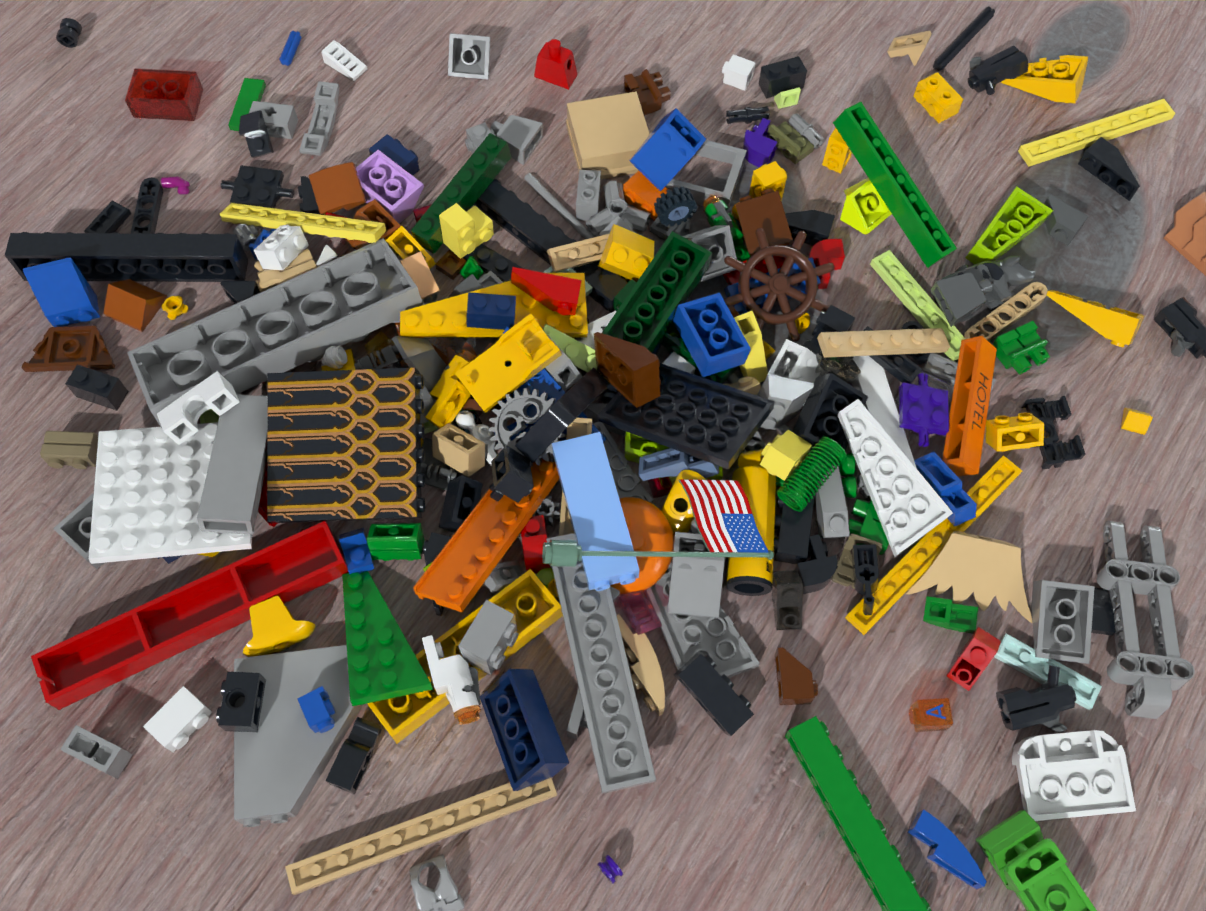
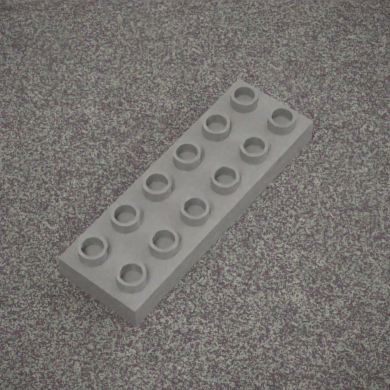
M382 238L377 242H373L131 350L127 354L148 407L161 427L157 413L216 371L232 384L236 394H241V392L262 382H268V373H285L305 362L318 361L323 358L328 347L342 346L349 342H359L374 330L390 323H399L401 311L422 306L423 302L418 287L387 242Z

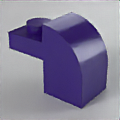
M762 118L760 124L755 125L752 131L746 130L743 149L747 150L745 159L757 167L770 164L775 156L777 141L767 138L770 120Z

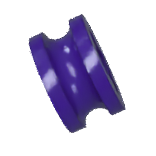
M609 855L605 856L603 863L599 862L597 864L612 884L616 882L615 878L617 876L623 875L621 869Z

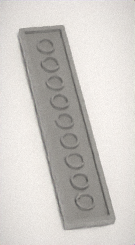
M574 533L547 538L546 540L550 542V540L576 539ZM577 561L575 567L552 566L601 792L604 794L655 782L656 777L610 588L603 591L589 590L582 561Z

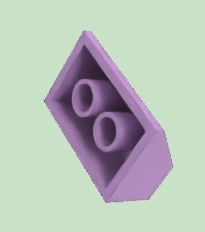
M379 150L356 167L366 199L365 203L368 204L375 199L399 224L412 213L424 188V185Z

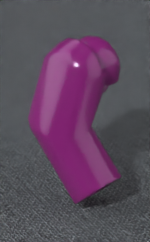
M161 178L163 188H178L177 192L180 195L190 193V183L183 178Z

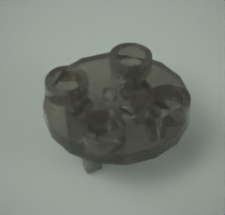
M821 348L816 355L818 366L815 373H819L818 377L832 373L845 382H853L858 378L861 370L853 360L854 356L824 358Z

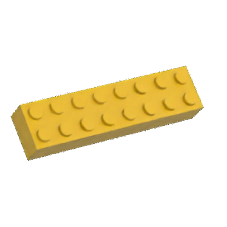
M531 569L488 600L515 615L517 633L519 635L512 647L508 646L504 652L505 660L563 616L560 603ZM483 605L435 640V643H441L444 658L461 655L458 645ZM425 649L415 656L431 682L433 690L367 703L396 744L450 704L446 694L438 695L434 688ZM476 668L478 671V680H481L483 677L487 675L486 672Z

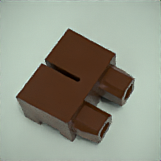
M645 69L639 76L634 77L632 73L624 75L625 93L637 91L644 116L661 110L662 103L670 100L671 91L668 86L658 89L659 86L663 85L660 72L650 74Z

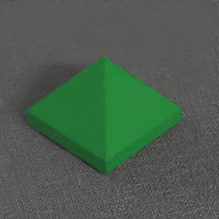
M470 256L460 274L464 279L473 274L479 280L484 271L473 256Z

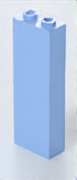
M597 432L552 443L553 456L577 545H581L582 551H634L601 433ZM582 556L581 558L589 590L603 591L610 588L612 584L620 583L621 585H626L639 578V566L636 556Z

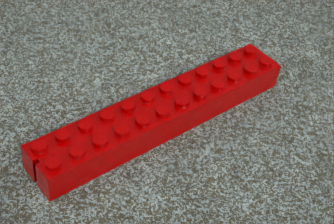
M326 520L32 655L31 659L37 677L42 679L39 683L46 703L58 710L67 707L251 620L249 609L255 604L275 596H279L284 604L341 577L342 574L349 573L347 564Z

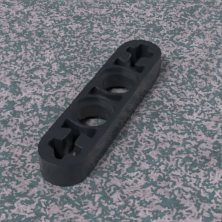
M156 178L144 179L140 185L130 234H155L163 196V188ZM147 203H154L149 209L143 208ZM144 220L150 221L147 226H139Z

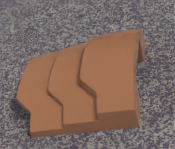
M1206 191L1174 214V228L1164 236V239L1205 276Z

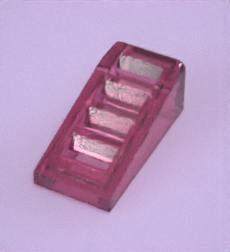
M643 590L619 596L621 609L637 635L662 626Z

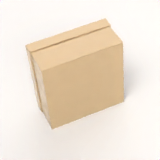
M637 91L567 103L566 127L578 172L579 169L601 171V179L635 174L639 171L629 160L650 134Z

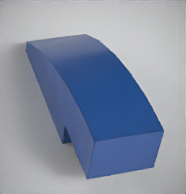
M935 452L914 460L917 470L953 512L947 519L954 527L976 517L977 504L962 489V481Z
M926 810L917 813L908 833L931 847L927 858L973 888L979 889L984 887L987 881L979 866L954 833Z

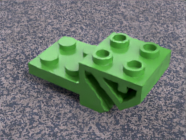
M1019 810L975 839L1006 888L1016 893L1027 911H1097L1065 864L1067 860L1055 842L1050 838H1043L1040 826L1025 810Z

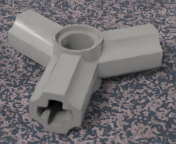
M609 181L604 185L603 190L607 208L586 220V226L589 231L598 237L599 233L617 216L622 220L627 219L634 229L646 231L651 213L627 206L622 183Z

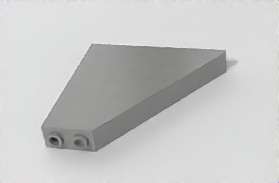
M347 645L234 659V672L260 673L266 679L258 732H234V820L243 824V827H256L260 825V821L271 820V823L275 824L288 822L289 817L297 816L364 705L352 706L350 702ZM323 686L329 694L327 699H330L336 712L332 715L335 726L327 732L315 733L309 727L297 698ZM245 697L238 698L235 702V707H240L244 703Z

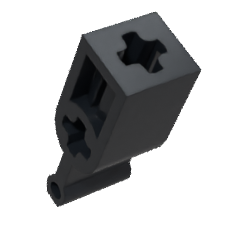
M853 545L854 587L859 594L864 595V615H872L874 608V597L872 594L877 590L879 576L876 545Z
M357 717L349 737L344 741L326 782L331 786L355 795L383 727Z

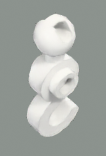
M462 411L458 413L456 417L458 427L468 429L470 435L485 443V459L491 464V461L497 456L494 451L495 441H490V438L495 436L494 432L488 431L490 427L487 425H477L471 412Z

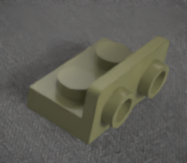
M786 121L778 127L774 124L769 126L767 138L777 141L776 148L794 164L813 152L814 145L801 136Z

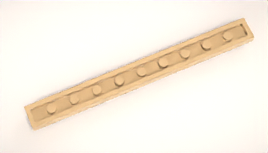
M552 778L519 791H513L511 784L507 783L287 865L285 868L291 892L293 895L299 894L556 797L557 792Z

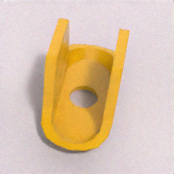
M683 470L678 474L661 509L669 520L674 535L675 532L688 533L691 522L694 519L689 499L679 479L706 480L702 475L692 470ZM677 498H683L687 501L688 508L686 511L680 512L676 510L674 504Z
M272 597L250 607L253 637L244 647L243 654L247 657L270 655L306 640L314 632L316 625L310 621H296L280 597Z

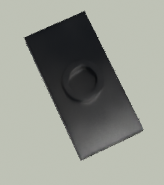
M112 200L84 232L114 233L132 213L128 208Z

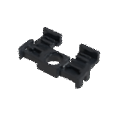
M1061 396L1059 400L1045 402L1044 398L1027 399L1023 403L1021 408H1026L1027 413L1033 414V416L1044 422V429L1049 433V437L1044 438V445L1036 446L1040 448L1044 460L1041 466L1042 469H1050L1052 465H1054V468H1058L1065 461L1080 460L1086 455L1079 435L1070 439L1069 443L1058 442L1059 438L1053 421L1055 418L1067 420L1071 416L1065 396Z

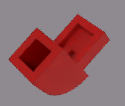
M842 239L822 240L812 247L809 258H813L815 267L832 263L834 266L833 270H840L842 268L845 258ZM830 272L819 276L821 283L817 285L818 289H827L831 277Z
M532 516L522 529L521 538L526 572L531 569L537 574L540 570L551 568V566L544 564L542 558L543 543L547 542L544 516Z

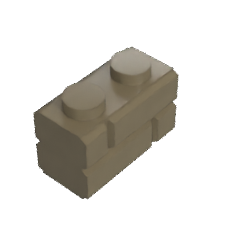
M46 431L44 444H42L40 452L41 458L48 466L58 469L63 468V465L72 466L76 469H87V466L96 467L98 435L94 432Z

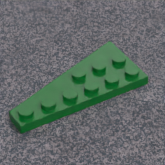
M369 572L342 574L349 691L352 706L433 690L431 682Z

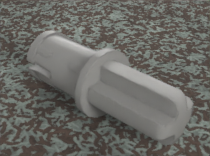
M797 113L791 116L789 123L801 136L814 145V149H818L819 146L823 145L825 138L813 129L814 126L812 124H808Z

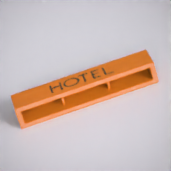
M983 336L961 340L949 415V432L946 434L942 459L958 477L979 474L997 349Z

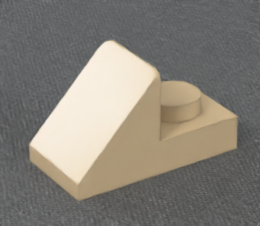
M925 31L894 38L887 51L890 58L902 57L908 54L915 66L932 33L931 31Z

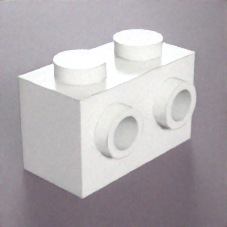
M283 225L279 226L257 246L254 252L263 269L284 270L309 244L300 226Z

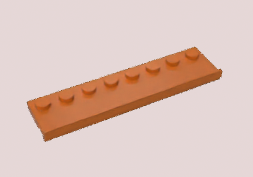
M542 459L541 465L538 466L535 461L533 462L531 467L533 489L519 503L506 495H503L499 501H496L490 497L493 491L489 489L415 584L413 589L419 599L424 600V598L434 600L438 605L463 612L559 480L556 463Z

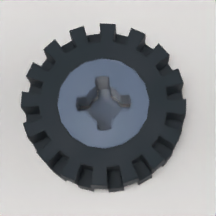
M674 187L673 191L670 189L666 190L667 193H662L660 195L661 198H657L656 203H654V208L660 222L665 226L670 224V227L674 226L675 223L680 225L681 221L685 223L688 221V217H693L692 213H696L697 209L691 191L684 187H680V189Z

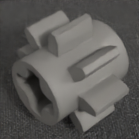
M240 224L233 230V234H237L243 249L251 251L249 245L251 243L254 244L259 236L255 226L251 225L248 227L246 224Z
M549 496L548 499H544L533 516L543 515L545 525L550 524L553 527L554 520L560 519V513L558 512L560 504H554L551 496Z

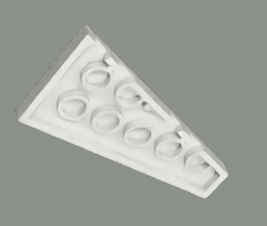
M857 399L838 413V418L893 555L896 557L947 519L953 512L861 401Z

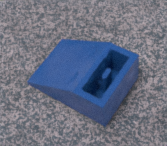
M675 108L663 117L629 161L661 191L695 155L706 138Z

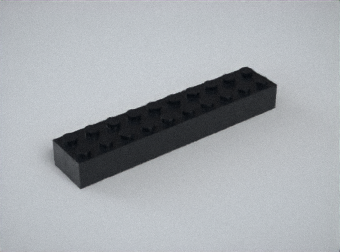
M10 233L5 257L24 281L28 280L23 272V268L70 257L87 281H123L128 279L135 282L245 281L248 258L237 234Z

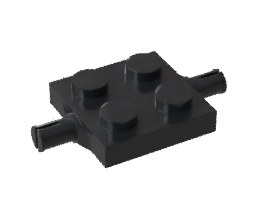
M241 165L234 182L221 181V189L233 190L230 203L275 208L276 202L280 197L293 198L294 189L282 188L284 174L281 170Z

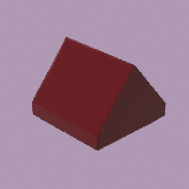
M670 477L648 480L653 498L668 495L673 486Z

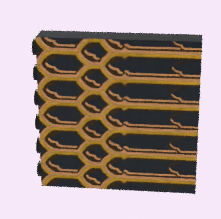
M416 368L268 373L267 522L291 523L321 522L325 520L352 521L422 518V512H425V498L421 497V488L425 487V475L421 473V463L425 461L424 448H421V438H424V424L420 423V414L424 413V401L420 399V389L424 388L423 375Z

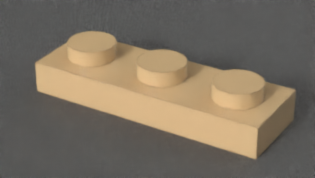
M609 234L548 249L547 253L553 273L600 261Z

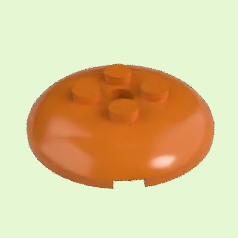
M634 497L619 498L634 551L672 552L674 534L671 524L664 513L654 504L644 499ZM636 556L639 566V578H636L630 584L621 585L616 583L610 586L619 590L620 594L631 595L642 592L661 579L667 571L672 557Z

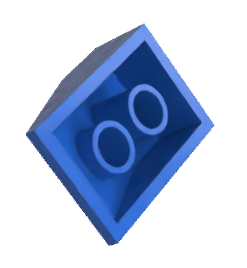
M71 257L23 268V272L45 317L53 327H67L71 324L100 318L97 295Z

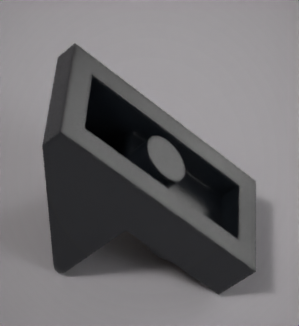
M259 110L240 116L239 136L246 138L251 158L274 153L262 111Z

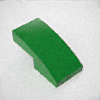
M926 596L924 622L973 634L975 632L978 607L953 604L951 599Z

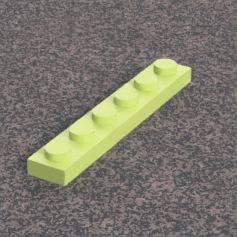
M888 250L872 259L870 265L924 329L943 328L950 348L944 353L952 361L959 359L961 340L965 339L955 326L951 327L944 313L893 253Z

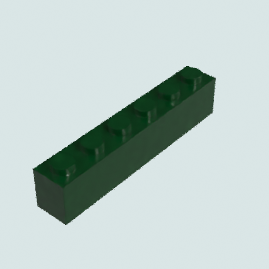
M489 133L412 228L411 232L414 239L424 249L435 254L443 244L439 215L455 203L465 211L471 209L511 159V153L506 141Z

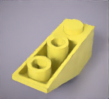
M749 311L734 318L751 348L745 364L739 367L744 377H754L760 383L765 381L768 370L762 334L753 311Z

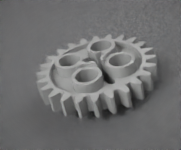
M524 388L523 395L518 390H514V398L506 394V403L498 401L501 409L492 410L497 417L489 418V421L495 423V427L488 429V431L495 432V436L490 438V441H498V444L494 447L495 450L503 449L508 445L522 454L515 445L527 432L521 433L512 441L510 437L526 428L525 423L533 424L539 420L556 401L555 398L547 401L548 393L545 392L539 397V390L537 389L533 390L532 395H530V391L527 388ZM534 404L537 408V414L530 418L526 413L527 408ZM513 417L517 422V426L513 431H510L507 428V421ZM561 433L553 443L559 442L560 438H565L567 435ZM552 444L535 460L538 466L542 463L541 458L551 461L549 453L553 454Z

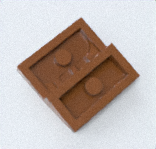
M353 162L335 165L309 175L321 215H325L326 212L334 213L342 208L348 211L366 202Z

